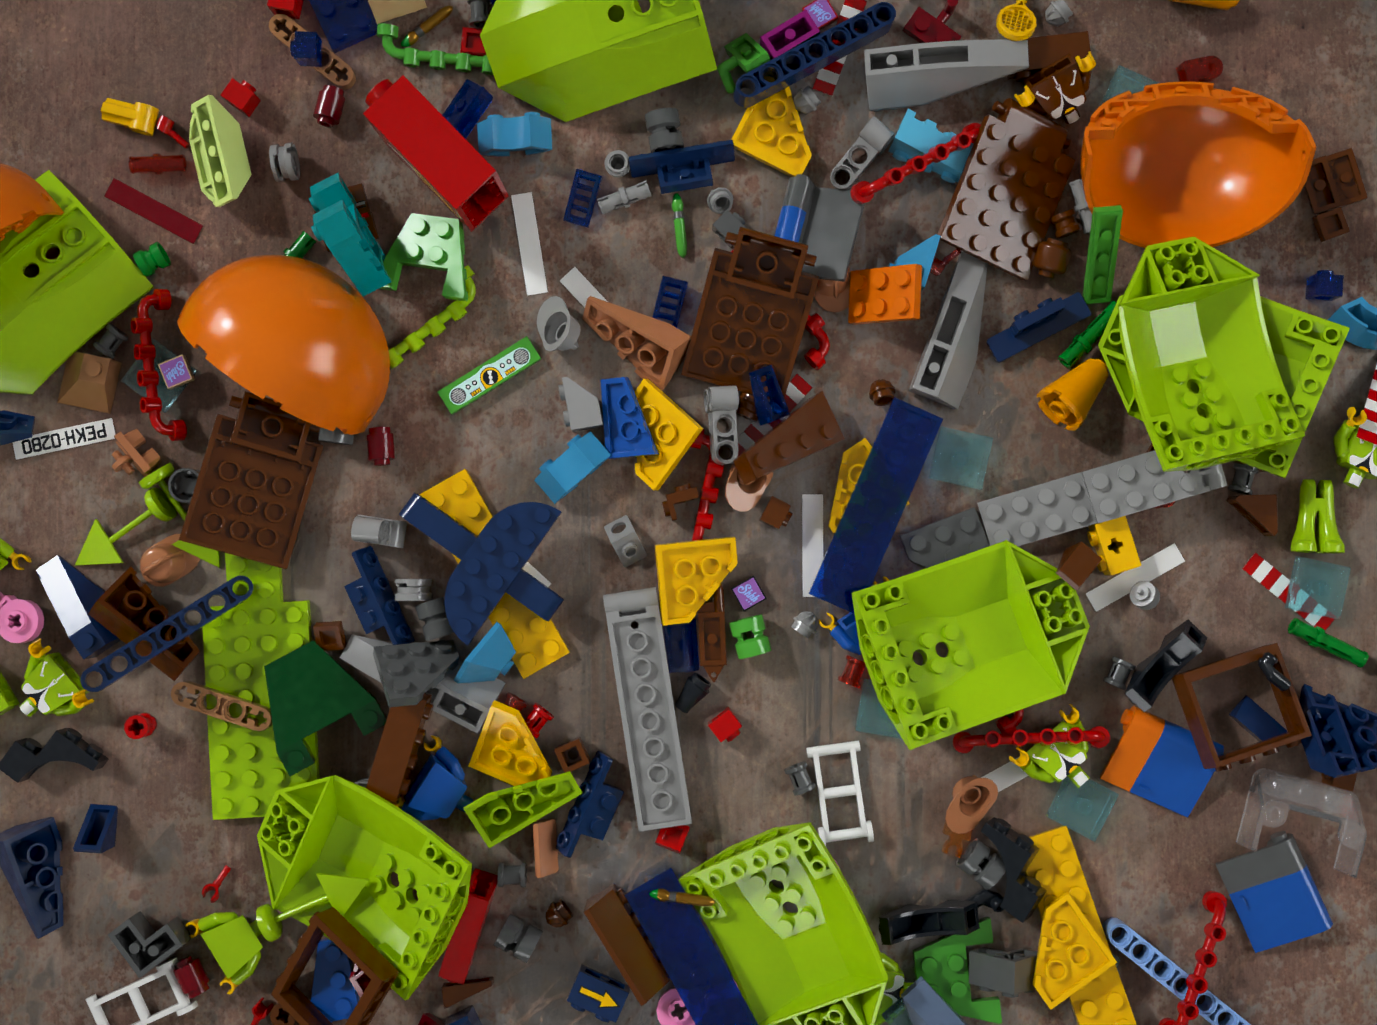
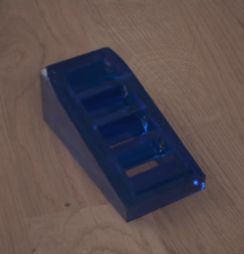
M576 169L563 221L589 228L603 175ZM581 178L595 182L594 187L580 183ZM578 189L592 192L591 197L578 194ZM575 199L588 202V208L574 204ZM572 209L587 213L586 217L583 218L571 214Z
M662 276L652 318L658 319L659 317L673 321L672 325L676 328L678 327L688 288L687 281ZM666 286L681 289L680 294L667 291ZM668 297L671 299L678 300V303L673 304L663 301V298ZM662 307L674 310L675 315L660 312V309Z
M772 364L750 372L751 387L760 426L790 415ZM765 375L766 381L761 382L760 377ZM766 386H767V387H768V391L765 392V390H764L763 387H766Z

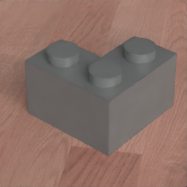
M141 911L108 934V937L139 978L192 939L190 932L178 916L156 932Z
M988 947L969 951V984L979 986V989L982 991H1000L1003 996L1011 998L1018 997L1023 992H1034L1033 978L1038 951L1020 948L1005 952Z

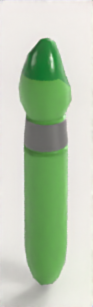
M675 193L672 199V210L674 212L676 247L679 256L684 258L687 253L683 215L684 206L680 195Z

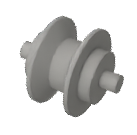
M1140 581L1131 588L1130 600L1138 608L1150 610L1159 603L1160 592L1150 582Z

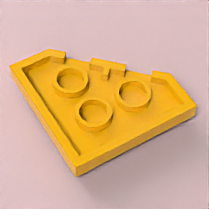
M771 76L764 77V79L768 82L775 81V79ZM790 87L748 107L731 139L735 149L790 177L803 174L812 157L798 111L792 99Z
M643 379L635 390V395L657 448L658 455L637 456L635 474L653 491H658L704 428L649 379Z
M866 438L842 453L828 527L841 546L845 548L910 504Z
M735 537L655 545L662 625L690 623L696 616V612L705 601L709 600L723 579L738 564Z
M494 700L468 766L513 786L551 777L552 770L520 711Z
M1067 892L1044 907L1033 978L1034 988L1051 1010L1117 963Z

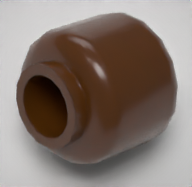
M1047 238V241L1040 242L1033 260V266L1040 269L1038 275L1054 279L1055 274L1062 275L1066 272L1072 255L1071 250L1067 248L1068 243L1052 238Z

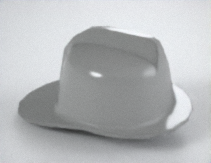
M557 296L550 297L540 307L537 315V328L543 346L549 352L557 349L561 351L575 350L579 347L577 339L580 335V324L569 313L567 305L562 298Z

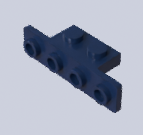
M733 140L693 145L629 157L631 177L636 178L658 174L661 194L713 186L710 165L735 161Z
M1077 292L1064 300L1061 297L1054 301L1052 298H1048L1037 305V310L1031 313L1025 310L1014 317L1015 321L1008 329L988 338L986 341L995 360L1000 363L1089 317L1091 311L1081 293Z
M368 546L352 552V557L362 577L344 587L365 633L369 634L385 626L393 645L414 642L415 639L411 629L406 622L399 603L395 601V595L373 547Z
M597 751L595 757L591 760L586 778L580 785L583 793L577 796L573 807L568 812V819L563 831L560 832L557 838L556 849L568 858H571L581 834L603 841L624 793L618 787L603 783L613 760L601 751Z

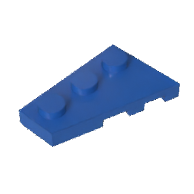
M628 377L600 380L605 448L611 454L608 459L658 455L630 379Z
M326 938L320 940L317 947L311 1002L330 1022L350 1017L359 1001V995L349 980L350 974L353 972L352 960L333 941Z

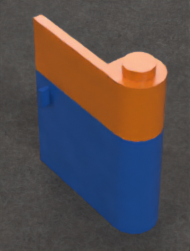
M1132 706L1130 710L1126 709L1120 720V723L1123 724L1124 733L1103 769L1100 779L1188 818L1215 772V768H1203L1190 730L1147 711L1143 712L1136 706ZM1213 741L1217 755L1223 754L1224 746Z

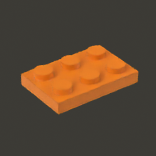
M908 264L851 271L848 323L857 325L920 320L922 265Z

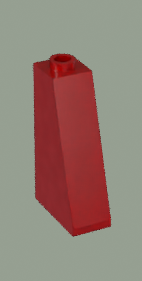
M477 868L474 869L470 878L468 904L446 948L438 977L444 978L451 983L464 985L496 891L498 875Z

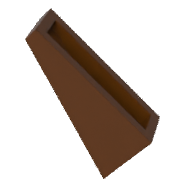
M494 977L465 980L464 985L451 982L444 983L441 987L444 1009L491 987L494 983Z

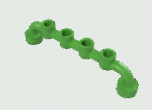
M380 23L377 26V36L382 38L383 48L386 53L393 58L404 60V66L418 68L421 61L430 62L429 68L445 70L446 64L456 65V71L470 73L472 66L482 67L483 74L493 75L487 55L452 54L438 50L420 51L415 48L399 49L393 45L392 39H398L399 27L386 23Z

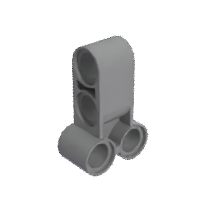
M874 116L859 134L860 137L832 170L830 175L832 186L835 189L849 190L873 160L888 147L894 139L895 133ZM861 150L867 154V159L864 163L857 164L852 160V155L856 151ZM841 171H845L850 175V180L845 185H839L835 181L836 174Z
M736 385L714 386L704 390L705 412L708 413L710 454L712 460L718 465L730 464L738 457L736 410L739 405V396ZM719 419L727 421L729 429L726 433H721L717 429ZM722 445L730 450V457L727 460H723L719 456L718 451Z
M358 515L354 518L352 524L351 538L358 542L403 548L407 522Z

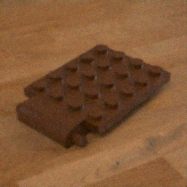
M1007 98L1003 103L996 101L993 104L992 111L999 114L997 118L991 115L983 118L979 128V135L974 141L937 235L941 236V241L1020 280H1028L1033 268V260L1038 245L1045 238L1051 223L1050 218L1055 213L1075 160L1061 153L1062 148L1067 149L1071 143V140L1067 138V128L1028 107H1022L1017 101Z
M740 227L738 234L727 232L725 243L735 245L733 252L718 248L714 249L681 375L719 386L736 385L738 391L783 403L819 280V276L802 272L803 264L814 267L817 256L807 254L809 245Z
M247 391L244 392L243 398L232 396L229 406L239 409L237 417L234 419L217 413L179 540L287 569L323 449V445L306 439L309 430L319 433L321 427L281 410L282 404L275 403L273 399L266 397L261 399Z

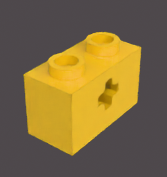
M1126 516L1088 526L1090 530L1087 532L1088 540L1092 547L1095 546L1097 555L1102 558L1097 567L1100 572L1103 571L1104 575L1111 576L1142 566ZM1111 542L1116 543V547L1113 550L1108 549V545Z

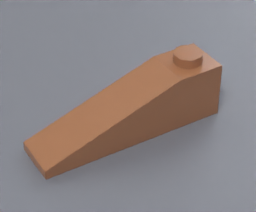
M592 296L587 298L582 319L604 341H610L619 350L617 354L623 360L627 358L637 368L635 372L642 379H649L660 390H664L685 358L691 336L664 321Z

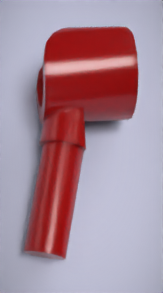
M161 115L156 124L160 132L176 140L185 149L188 148L190 144L172 130L175 122Z
M226 865L212 884H207L203 887V898L208 891L213 890L215 894L210 901L214 903L218 900V889L231 870L229 866Z
M262 997L252 1008L254 1017L250 1025H258L270 1013L274 1004L271 1003L268 1008L265 1007L262 1003L264 997Z

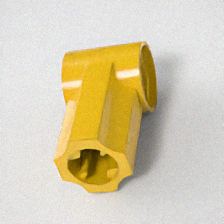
M107 98L102 103L101 113L102 120L105 122L128 127L139 134L153 136L159 109L140 102L131 104Z

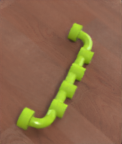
M469 265L464 267L467 272L465 286L468 292V302L454 301L440 314L431 318L421 328L408 335L397 346L389 350L391 369L404 361L401 355L410 349L412 353H415L425 345L423 339L429 334H432L435 338L447 329L444 323L452 318L456 322L468 313L465 308L474 300L476 294V286L472 279L475 273Z

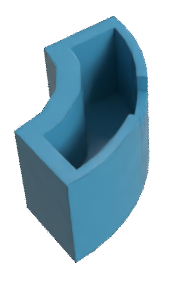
M527 112L524 116L503 118L502 115L494 114L487 116L486 120L477 123L478 152L481 155L510 156V151L525 150L526 155H532L552 150L551 118L542 117L538 112Z
M1363 297L1342 305L1328 319L1350 328L1345 338L1346 341L1362 348L1377 350V308L1370 305Z
M591 431L583 437L579 434L567 443L569 448L555 461H552V459L547 460L539 468L541 473L534 481L554 504L575 489L580 481L589 473L592 474L611 456Z

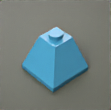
M933 235L900 255L894 264L889 263L888 267L908 264L922 265V291L925 288L941 236Z
M496 622L468 655L454 678L455 682L495 681L500 673L505 676L512 668L514 662L511 659L516 651L500 623Z

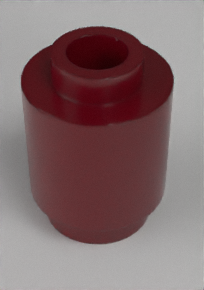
M324 85L323 90L319 91L313 114L318 124L331 128L333 125L340 123L345 103L344 91L331 85Z
M390 427L369 428V435H367L368 461H374V466L390 465V460L395 459L394 436L390 432Z
M190 955L176 963L177 968L173 970V973L183 993L187 994L189 999L202 994L210 988L207 983L209 979L199 958L192 959Z

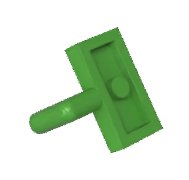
M747 33L724 46L730 58L719 64L717 70L727 93H733L736 86L730 70L739 65L748 73L771 60L768 52Z

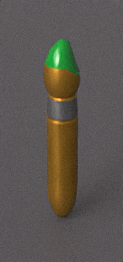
M448 5L441 8L415 28L414 31L409 32L401 42V46L409 47L414 45L418 38L427 34L450 16L453 6Z
M655 889L650 892L651 897L662 902L670 901L696 906H713L716 903L713 898L705 895L669 892L666 889Z

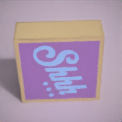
M182 354L158 364L169 390L195 380L186 355Z

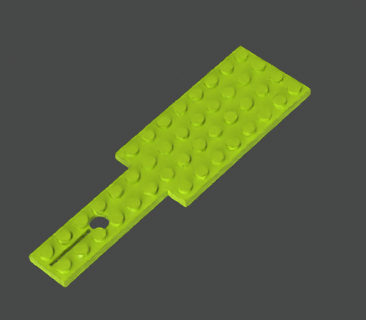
M225 553L226 581L236 576L248 577L252 581L253 592L247 600L202 627L205 684L207 687L270 708L264 666L312 641L310 600L283 602L282 568ZM239 581L233 585L232 590L236 595L243 596L248 592L249 587L245 582ZM209 606L215 611L224 608V606ZM212 694L206 695L207 708L214 709L217 705V700ZM235 702L232 703L229 707L230 715L236 718L241 716V705ZM264 712L258 715L249 713L245 721H247V718L253 717L259 720L258 724L260 725L267 722V719L263 717ZM207 715L213 820L265 817L277 790L320 779L317 731L304 738L316 759L315 763L290 777L276 751L273 724L266 730L255 731Z

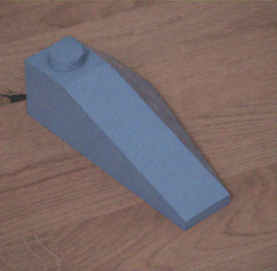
M922 976L901 994L913 1025H968Z

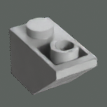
M563 377V385H558L561 401L566 400L567 411H563L565 426H570L572 432L604 427L599 399L570 378Z

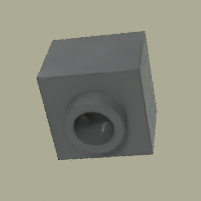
M726 210L712 224V231L725 242L727 232L738 234L740 227L746 228L744 226L746 222L738 213L734 212L731 214ZM726 243L730 248L734 246L733 244Z

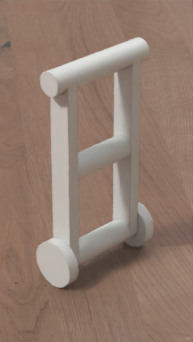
M859 740L807 747V757L813 758L823 827H818V835L826 846L828 842L867 837L868 842H874L871 820H865L856 751H861ZM850 753L854 784L823 789L819 757ZM856 795L860 827L829 831L825 799Z
M177 957L156 966L157 972L105 996L97 998V995L94 994L86 998L85 1000L96 1024L110 1025L101 1004L127 992L140 1018L139 1021L131 1025H147L175 1011L178 1016H181L198 1007L196 1000L190 1002L188 995L183 993L173 973V970H175L174 965L179 962ZM166 975L178 1003L151 1015L138 987Z

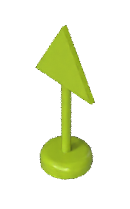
M172 463L162 466L138 482L143 489H150L159 484L185 521L186 511L180 502L171 496L168 485L164 481L175 472ZM180 540L172 544L220 568L219 551Z
M153 487L144 496L148 510L111 537L107 536L98 519H95L75 566L124 563L112 543L151 515L164 522L174 519L177 515L175 507L162 490Z
M316 873L326 895L280 915L277 910L272 909V905L264 904L256 910L258 927L264 938L269 942H273L279 939L283 933L282 920L328 900L331 906L344 916L369 879Z

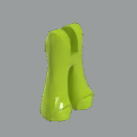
M1302 480L1299 494L1298 521L1291 541V552L1345 553V545L1336 525L1332 480L1319 481L1317 498L1315 480ZM1317 513V527L1315 539V516Z

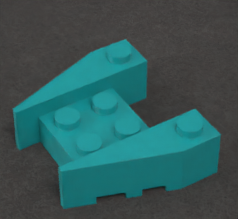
M339 172L311 186L309 201L317 212L313 214L314 225L311 226L312 231L319 242L324 240L361 295L364 297L391 283L392 281L383 265L386 256L368 228L367 221L356 208L357 203Z

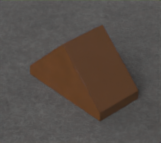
M1277 494L1229 496L1226 500L1264 536H1275L1278 533Z
M1081 541L1064 550L1056 574L1077 591L1102 558Z

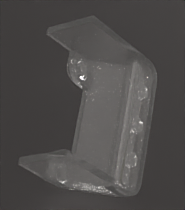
M1262 768L1257 770L1252 776L1236 843L1256 851L1262 826L1272 828L1282 826L1287 820L1289 810L1338 822L1340 824L1337 835L1340 844L1334 869L1357 878L1367 838L1358 796L1352 791L1272 769Z

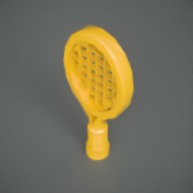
M1016 0L1015 4L1005 6L1000 10L996 19V27L1003 37L1011 41H1022L1033 35L1037 25L1036 17L1026 6L1027 0Z

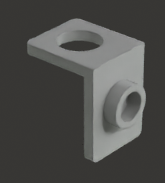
M627 515L604 526L608 538L624 567H628L647 557V553ZM626 525L622 532L613 533L617 526Z

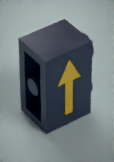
M581 965L567 1001L578 1011L585 1012V1010L595 1013V1017L603 1022L609 1023L613 1021L616 1023L629 995L630 987L621 981Z

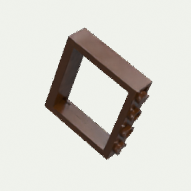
M1278 643L1264 645L1176 674L1172 678L1204 769L1215 768L1216 772L1232 768L1231 763L1239 761L1240 764L1256 760L1255 755L1263 753V756L1279 752L1278 747L1286 745L1287 748L1298 746L1302 743L1301 739L1312 736L1292 681L1291 686L1286 691L1279 690L1270 682L1288 732L1221 755H1217L1191 682L1258 661L1259 657L1262 658L1266 652L1271 653L1278 659V662L1273 667L1291 681Z
M334 907L322 912L318 911L310 918L309 927L298 940L299 945L295 952L287 959V966L284 972L276 979L277 984L271 995L300 1025H333L295 986L325 933L371 979L345 1024L369 1025L400 972Z

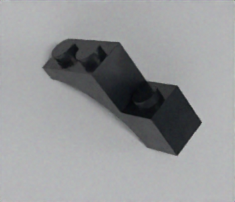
M1189 619L1165 635L1160 649L1139 663L1134 670L1125 694L1143 712L1153 706L1156 698L1167 683L1189 661L1203 651L1207 637Z
M64 728L56 730L43 749H41L42 745L32 738L15 741L0 761V770L19 783L28 780L39 768L52 761L75 762L94 771L103 768L109 758L103 755L104 751L95 744H88L81 739L82 735L77 730Z
M994 817L985 823L981 832L996 846L1005 865L1007 885L1000 907L1023 923L1032 916L1047 891L1041 887L1038 880L1024 875L1039 848L1034 845L1033 840L1028 836L1018 834L1012 830L1008 822Z
M947 900L936 906L907 904L879 917V932L882 945H893L901 941L926 936L968 935L980 929L977 901Z

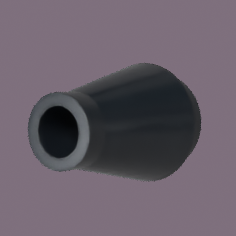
M694 673L692 677L688 676L675 706L682 712L688 713L692 707L710 693L711 683L698 673Z

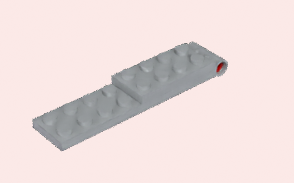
M1153 450L981 501L977 505L990 546L1005 540L1016 546H1021L1225 487L1228 484L1221 464L1198 470H1188L1187 473L1183 471L1163 472L1157 454Z
M656 587L603 595L639 832L692 824ZM633 621L638 622V628H633L631 623Z

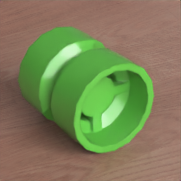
M762 614L729 623L732 636L738 639V642L735 644L738 659L749 658L772 651L768 636L763 635L766 627ZM752 630L754 636L747 638L746 632Z

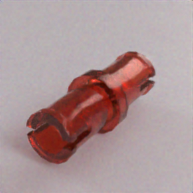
M154 153L153 156L129 157V169L132 174L155 172L156 175H162L163 172H186L187 168L184 154L161 156L160 153Z

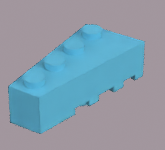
M908 108L888 152L893 153L892 156L895 159L907 162V160L915 156H923L929 152L930 148L938 144H945L951 141V138L957 134L953 132H940L935 122L926 119L924 122L914 118L916 112ZM973 143L961 151H953L945 160L927 165L924 172L931 173L933 171L940 174L941 178L949 183L958 182Z

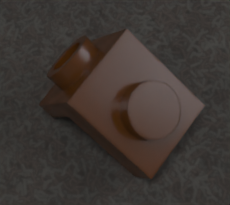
M690 484L675 487L676 492L667 494V501L662 502L665 516H671L672 521L677 520L674 504L698 499L697 487L691 488Z

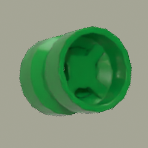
M158 241L149 246V251L139 250L133 253V258L138 268L146 277L154 274L158 267L164 269L171 265L168 254Z

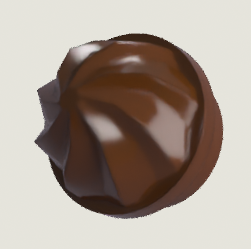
M878 379L871 384L869 396L876 406H885L895 400L896 390L890 381Z
M562 899L556 903L553 901L546 911L547 923L556 928L569 924L568 920L573 917L571 910Z

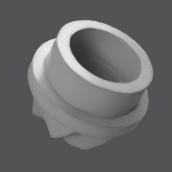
M1063 0L1051 1L1045 11L1048 24L1057 27L1069 22L1068 18L1073 15V12Z
M809 85L805 89L800 88L794 97L796 110L805 114L816 111V106L821 103Z
M615 150L606 156L604 162L605 169L611 176L622 177L629 172V156L625 152Z
M718 187L712 189L708 195L707 204L713 212L723 214L726 210L729 211L732 208L733 195L727 188Z
M802 611L793 618L795 621L791 627L804 637L809 638L812 633H816L818 620L814 613Z

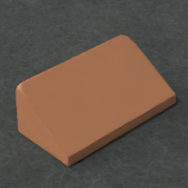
M538 819L533 824L535 874L537 878H542L556 873L559 869L558 850L556 849L557 830L555 819Z

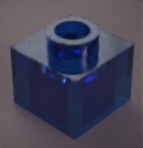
M295 31L294 40H291L290 43L291 56L294 57L300 66L321 67L322 39L317 32Z
M1332 270L1317 271V274L1308 277L1306 280L1305 299L1332 301L1342 297L1344 275H1334Z

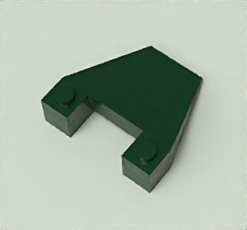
M314 640L264 666L276 751L290 777L315 763L316 759L307 745L305 737L350 713L354 717L363 736L384 726L387 718L376 698Z

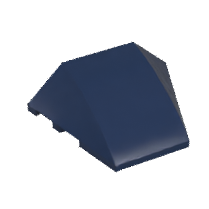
M1304 684L1301 688L1299 702L1312 736L1301 739L1310 768L1333 778L1377 769V713L1352 703L1347 706L1337 702L1335 696L1331 694L1326 696L1320 695L1312 691L1313 687Z

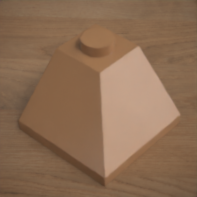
M75 352L66 361L57 403L111 414L122 363L109 358Z

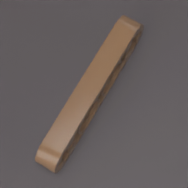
M276 14L270 19L269 29L275 38L334 86L342 90H347L354 86L356 76L352 68L285 14ZM279 23L285 24L288 30L292 32L290 37L283 30L279 31L277 28ZM305 37L309 39V45L305 50L296 49V42L299 38ZM320 54L329 55L328 64L323 67L316 65L317 56ZM334 67L341 73H346L348 79L346 81L343 79L339 81L337 74L332 71Z
M191 681L179 682L171 690V698L179 706L255 731H263L272 726L271 710L267 706ZM188 687V693L193 695H199L197 699L193 697H187L183 700V695L179 693V690ZM207 694L214 695L217 700V705L214 709H208L204 705V698ZM234 702L242 707V714L238 718L231 716L229 713V707ZM264 712L263 717L267 719V722L260 725L258 724L259 720L253 717H249L245 721L249 713L258 715Z

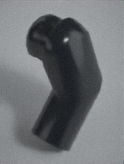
M1269 652L1264 653L1262 658L1259 657L1258 666L1265 677L1279 690H1288L1291 686V681L1273 667L1278 662V659Z
M982 889L964 900L977 901V908L984 905L992 908L994 912H1002L1004 910L1000 907L1004 897L1000 893Z

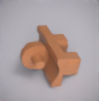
M138 429L132 430L125 435L121 431L114 435V438L117 440L116 444L125 454L123 456L118 450L112 453L116 460L112 465L115 472L124 469L128 475H131L135 472L134 468L130 465L133 463L145 478L161 462V457L153 448L142 455L137 452L136 449L146 443L145 438Z

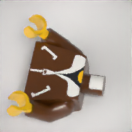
M1091 51L1083 59H1080V56H1076V61L1069 53L1024 79L1026 86H1024L1025 91L1020 95L1014 94V97L1022 107H1028L1043 116L1048 114L1052 120L1063 116L1065 123H1074L1080 118L1077 107L1086 102L1085 93L1090 86L1092 69L1096 66Z

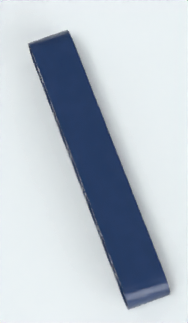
M888 2L877 3L742 75L736 82L733 97L735 103L743 108L751 107L886 35L896 17L895 8ZM877 17H884L887 21H880ZM855 28H860L865 33H858L855 31ZM838 40L842 43V45H835L832 41ZM816 52L820 57L814 58L809 53ZM793 64L798 69L791 70L786 65ZM771 76L775 79V81L768 82L764 79V77ZM748 88L753 93L744 94L741 89Z
M416 492L413 493L399 513L402 518L461 560L478 537ZM523 569L506 592L548 622L564 601L561 596Z
M245 576L232 578L119 648L82 673L80 678L82 687L90 692L104 690L247 600L253 592L252 581ZM243 581L248 585L249 590L245 595L238 596L233 592L232 587L236 582ZM214 596H220L225 601L224 608L219 611L212 610L209 607V601ZM190 611H197L201 615L200 623L195 626H190L185 622V616ZM166 626H173L177 630L176 638L171 641H165L161 637V631ZM142 641H148L152 644V652L148 656H140L136 651L137 645ZM118 656L125 657L128 662L127 668L122 672H116L112 668V661ZM92 672H99L103 677L101 685L96 688L90 687L87 683V677Z

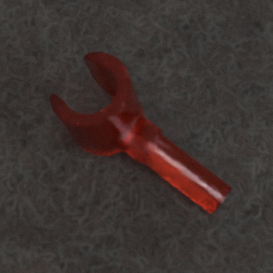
M956 248L944 257L942 261L934 256L930 273L935 276L941 275L946 265L961 254V250Z

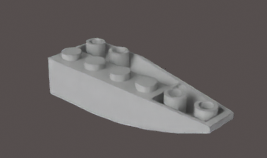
M1028 40L942 41L864 50L870 111L924 106L1029 68Z
M963 251L960 252L908 390L956 410L959 409L977 361L988 267L987 263Z
M352 634L340 659L381 682L373 650L375 646L393 644ZM459 659L458 665L453 670L449 669L444 674V679L432 690L428 689L425 693L432 695L430 704L434 705V712L478 734L482 731L493 701L498 700L506 682L496 678L495 681L457 683L454 681V678L464 662Z

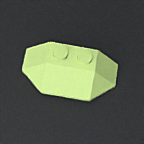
M207 95L191 104V112L193 114L190 121L189 142L201 191L213 202L215 207H222L239 197L252 174L240 124L213 95Z

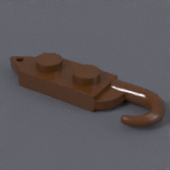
M721 583L713 594L714 602L702 605L698 611L700 666L704 667L713 682L716 681L723 666L727 665L724 590ZM715 672L716 677H712L711 673Z

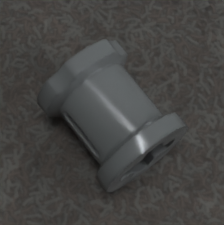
M467 0L471 10L470 27L483 28L489 16L488 4L491 3V0Z
M109 323L106 326L108 330L98 342L95 341L93 343V346L107 357L114 359L116 356L115 351L129 337Z
M1234 463V469L1236 470L1232 485L1228 486V490L1252 495L1251 486L1253 478L1259 469L1245 464Z
M1113 656L1112 661L1114 663L1108 676L1104 677L1103 681L1125 690V683L1131 670H1135L1136 666Z
M805 761L796 763L784 770L785 774L789 775L793 784L794 796L806 793L816 787L815 783L810 780L806 770L808 765Z
M499 863L498 887H503L504 884L526 887V863L521 865H504V863Z

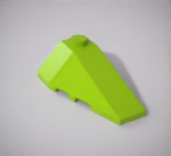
M569 771L487 793L463 808L488 848H491L581 795L583 792Z

